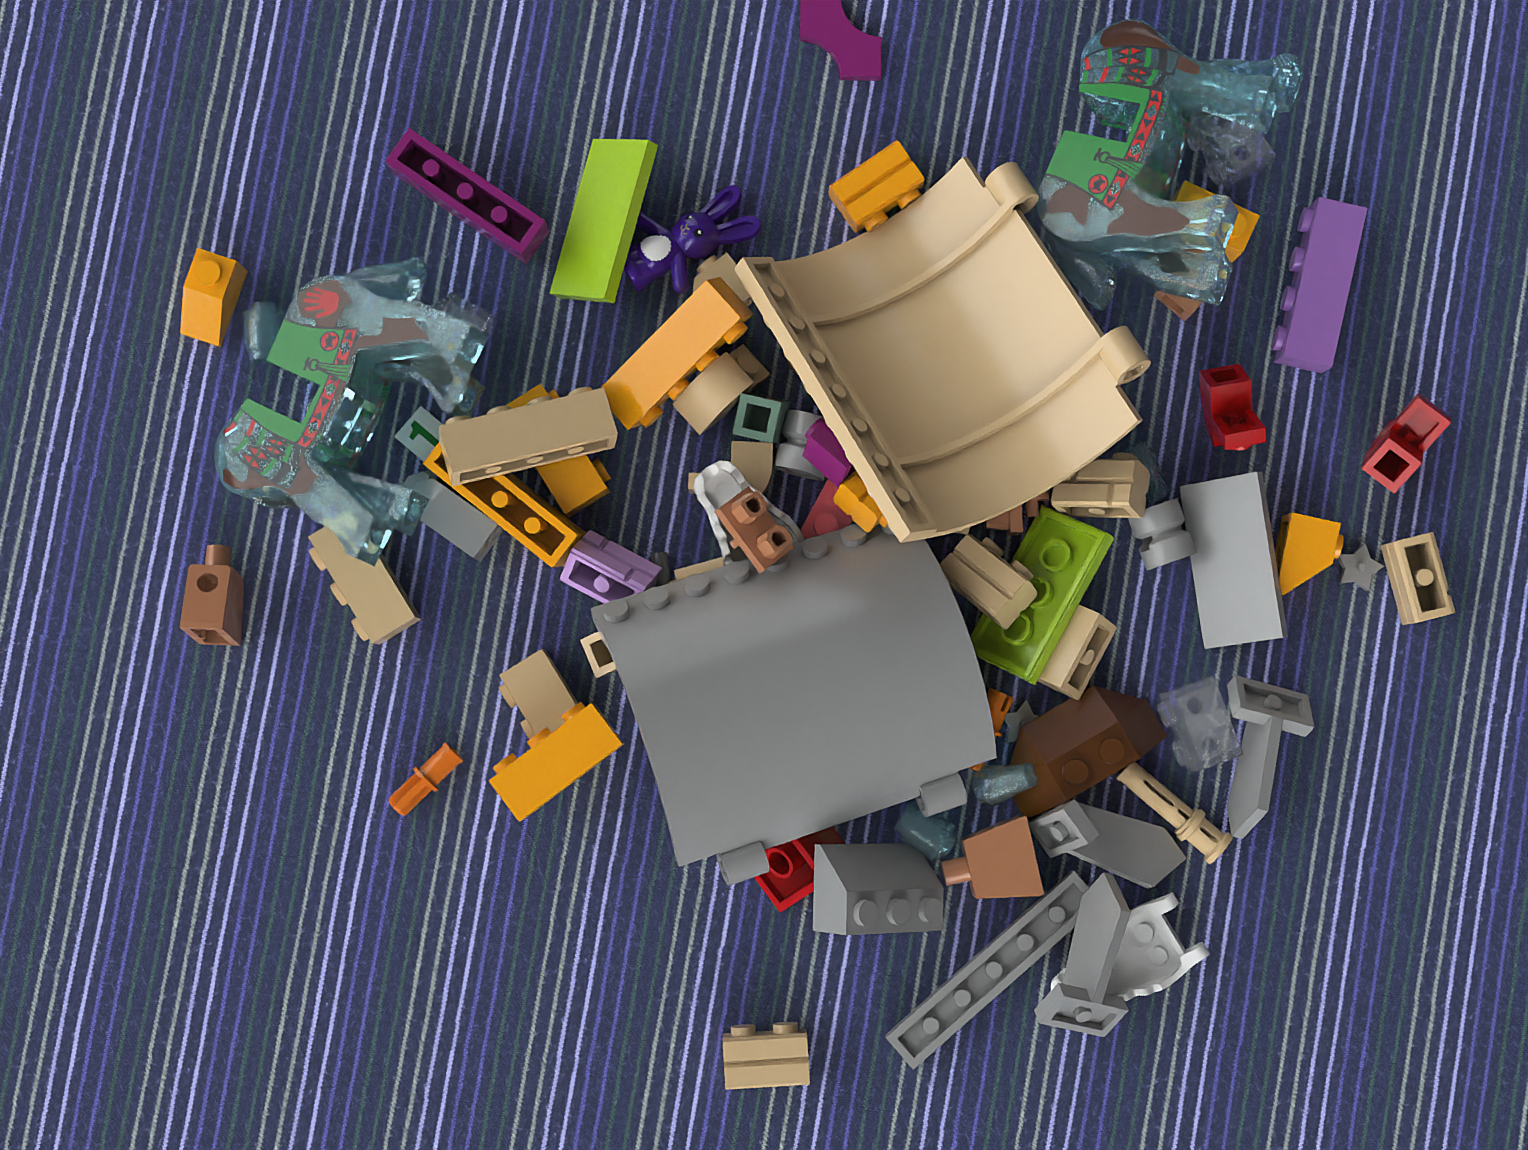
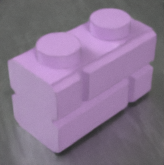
M589 530L569 553L560 580L605 604L611 600L621 599L655 587L662 567Z

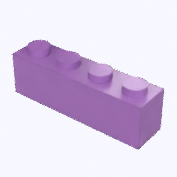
M1318 197L1309 208L1304 207L1298 223V231L1303 232L1300 247L1294 248L1289 263V271L1294 272L1291 287L1286 286L1280 303V310L1285 311L1282 326L1278 325L1276 327L1271 344V349L1277 350L1274 363L1321 374L1333 366L1368 208L1323 197Z

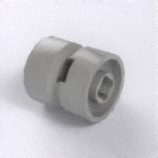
M788 410L786 412L781 433L788 441L781 443L779 448H777L772 465L773 468L807 479L820 481L825 479V476L802 456L808 440L805 437L806 432L819 418L824 419L823 416L797 410Z
M1178 498L1146 508L1142 518H1128L1134 537L1143 541L1139 551L1146 571L1197 553L1190 531L1182 530L1181 528L1185 518Z

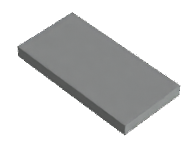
M1252 472L1179 486L1186 531H1190L1197 551L1196 554L1190 556L1204 649L1288 637L1263 473Z

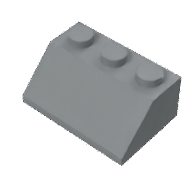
M916 843L815 844L813 931L840 935H864L943 930L944 888Z

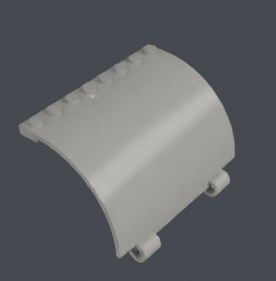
M858 524L849 525L845 528L792 544L793 549L761 573L757 571L749 558L659 587H653L621 599L611 600L591 608L593 622L604 645L607 646L638 724L657 783L673 843L676 862L679 867L716 854L722 876L726 884L730 886L769 872V863L765 850L913 798L916 799L919 809L925 817L966 804V791L958 771L997 758L993 722L983 677L965 621L950 585L925 539L900 543L889 526L884 528L878 524L869 533L865 532Z

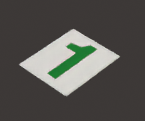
M420 406L394 437L424 462L439 443V425L443 424Z

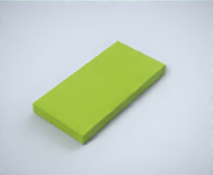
M640 139L592 140L549 294L561 299L605 303L615 302L657 152V144L650 140Z
M1041 505L1038 511L1039 516L1034 518L1010 562L1011 565L1014 560H1017L1033 574L1034 577L1030 581L1038 592L1037 597L1025 610L1020 612V616L1008 629H1003L983 613L970 636L976 657L1034 685L1114 540L1107 532Z

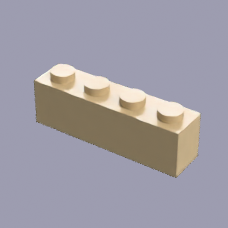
M591 387L577 388L571 391L568 396L552 399L550 396L538 397L529 401L526 406L513 409L510 406L495 407L486 413L487 415L470 418L468 415H460L448 419L444 425H439V442L452 486L615 448L618 435L605 389L592 390Z

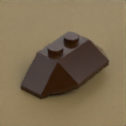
M1091 685L1084 690L1079 701L1069 698L1020 727L1004 785L1020 813L1027 816L1028 819L1070 800L1140 759L1164 740L1167 734L1147 700Z

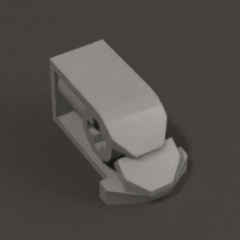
M430 469L408 476L399 489V518L409 523L412 517L415 516L468 555L481 562L504 529L438 481L441 478Z

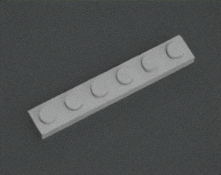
M1071 870L885 1034V1038L913 1070L1075 927L1081 897L1089 887L1075 871Z

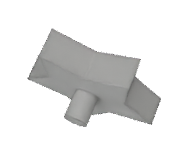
M1366 543L1362 544L1353 554H1340L1338 561L1343 570L1338 584L1354 582L1367 592L1370 590L1372 575L1383 568L1384 565L1371 559Z
M1027 700L1024 701L1016 712L1007 713L1004 721L1009 727L1006 743L1016 741L1020 727L1038 717L1033 714Z

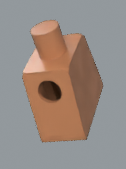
M208 545L206 548L205 565L192 564L188 568L180 628L198 644L241 646L244 579L231 566L232 548L228 546Z
M1022 814L960 838L963 857L940 861L945 885L949 886L969 881L972 896L977 899L1044 895L1027 816Z

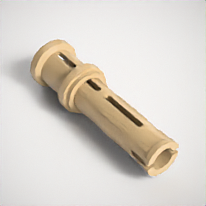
M1136 761L1124 767L1116 776V780L1122 782L1149 807L1176 828L1174 833L1177 834L1176 837L1179 840H1187L1204 854V861L1208 864L1213 863L1232 841L1233 837L1229 832L1222 833L1205 818L1206 813L1202 809L1194 808L1192 810L1169 791L1167 787L1137 764Z

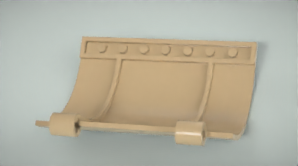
M962 157L948 173L922 196L870 232L867 231L840 245L801 258L775 262L773 257H743L734 267L743 283L745 291L753 299L763 316L765 324L773 332L783 349L785 357L793 365L804 383L805 390L813 398L824 416L825 423L833 431L844 449L847 459L853 464L864 482L868 494L875 500L887 520L890 530L896 535L900 543L960 531L994 518L1029 501L1092 462L1143 420L1120 385L1128 383L1143 374L1149 368L1151 361L1127 326H1120L1105 335L1103 334L1024 216L1037 204L1039 195L1016 162H1007L997 167L988 175L984 183L968 157Z

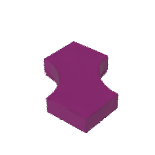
M800 0V41L816 44L827 51L837 65L840 80L880 81L881 37L868 35L853 26L844 13L841 0Z

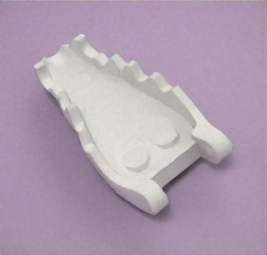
M720 460L706 467L695 478L693 488L698 500L709 516L712 529L721 548L724 563L727 565L747 559L748 557L740 546L735 549L731 546L729 542L733 537L714 511L748 486L753 492L758 490L745 480L734 464L729 461ZM758 491L767 502L766 509L776 524L784 526L792 536L791 544L804 541L801 531L790 516L775 507Z
M1173 892L1140 904L1130 910L1131 914L1106 994L1123 997L1124 1001H1128L1135 996H1146L1161 991L1177 981L1196 963L1210 955L1203 942L1185 949L1165 917L1164 913L1172 910L1179 904ZM1065 969L1052 979L1051 990L1058 983H1063Z

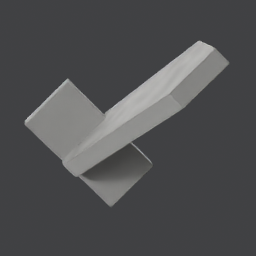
M1235 675L1227 684L1231 714L1233 718L1247 722L1229 794L1227 811L1231 836L1243 839L1269 810L1281 731L1306 737L1313 730L1314 722L1308 695Z
M1068 800L1053 809L1037 815L1028 822L1029 829L1050 858L1067 852L1147 889L1154 887L1187 859L1164 827L1076 802V800Z
M1103 872L1081 897L1063 983H1058L1034 1009L1040 1024L1105 1037L1129 1011L1123 997L1106 994L1131 914L1113 874Z

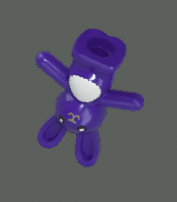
M731 185L724 188L700 212L688 213L682 216L674 224L671 231L646 213H639L636 227L649 236L643 238L636 245L630 246L624 266V272L636 292H640L655 279L662 277L671 270L673 289L678 294L686 293L689 289L686 258H705L712 254L719 245L751 240L760 233L761 222L756 216H743L730 222L716 225L739 206L742 194L738 186Z

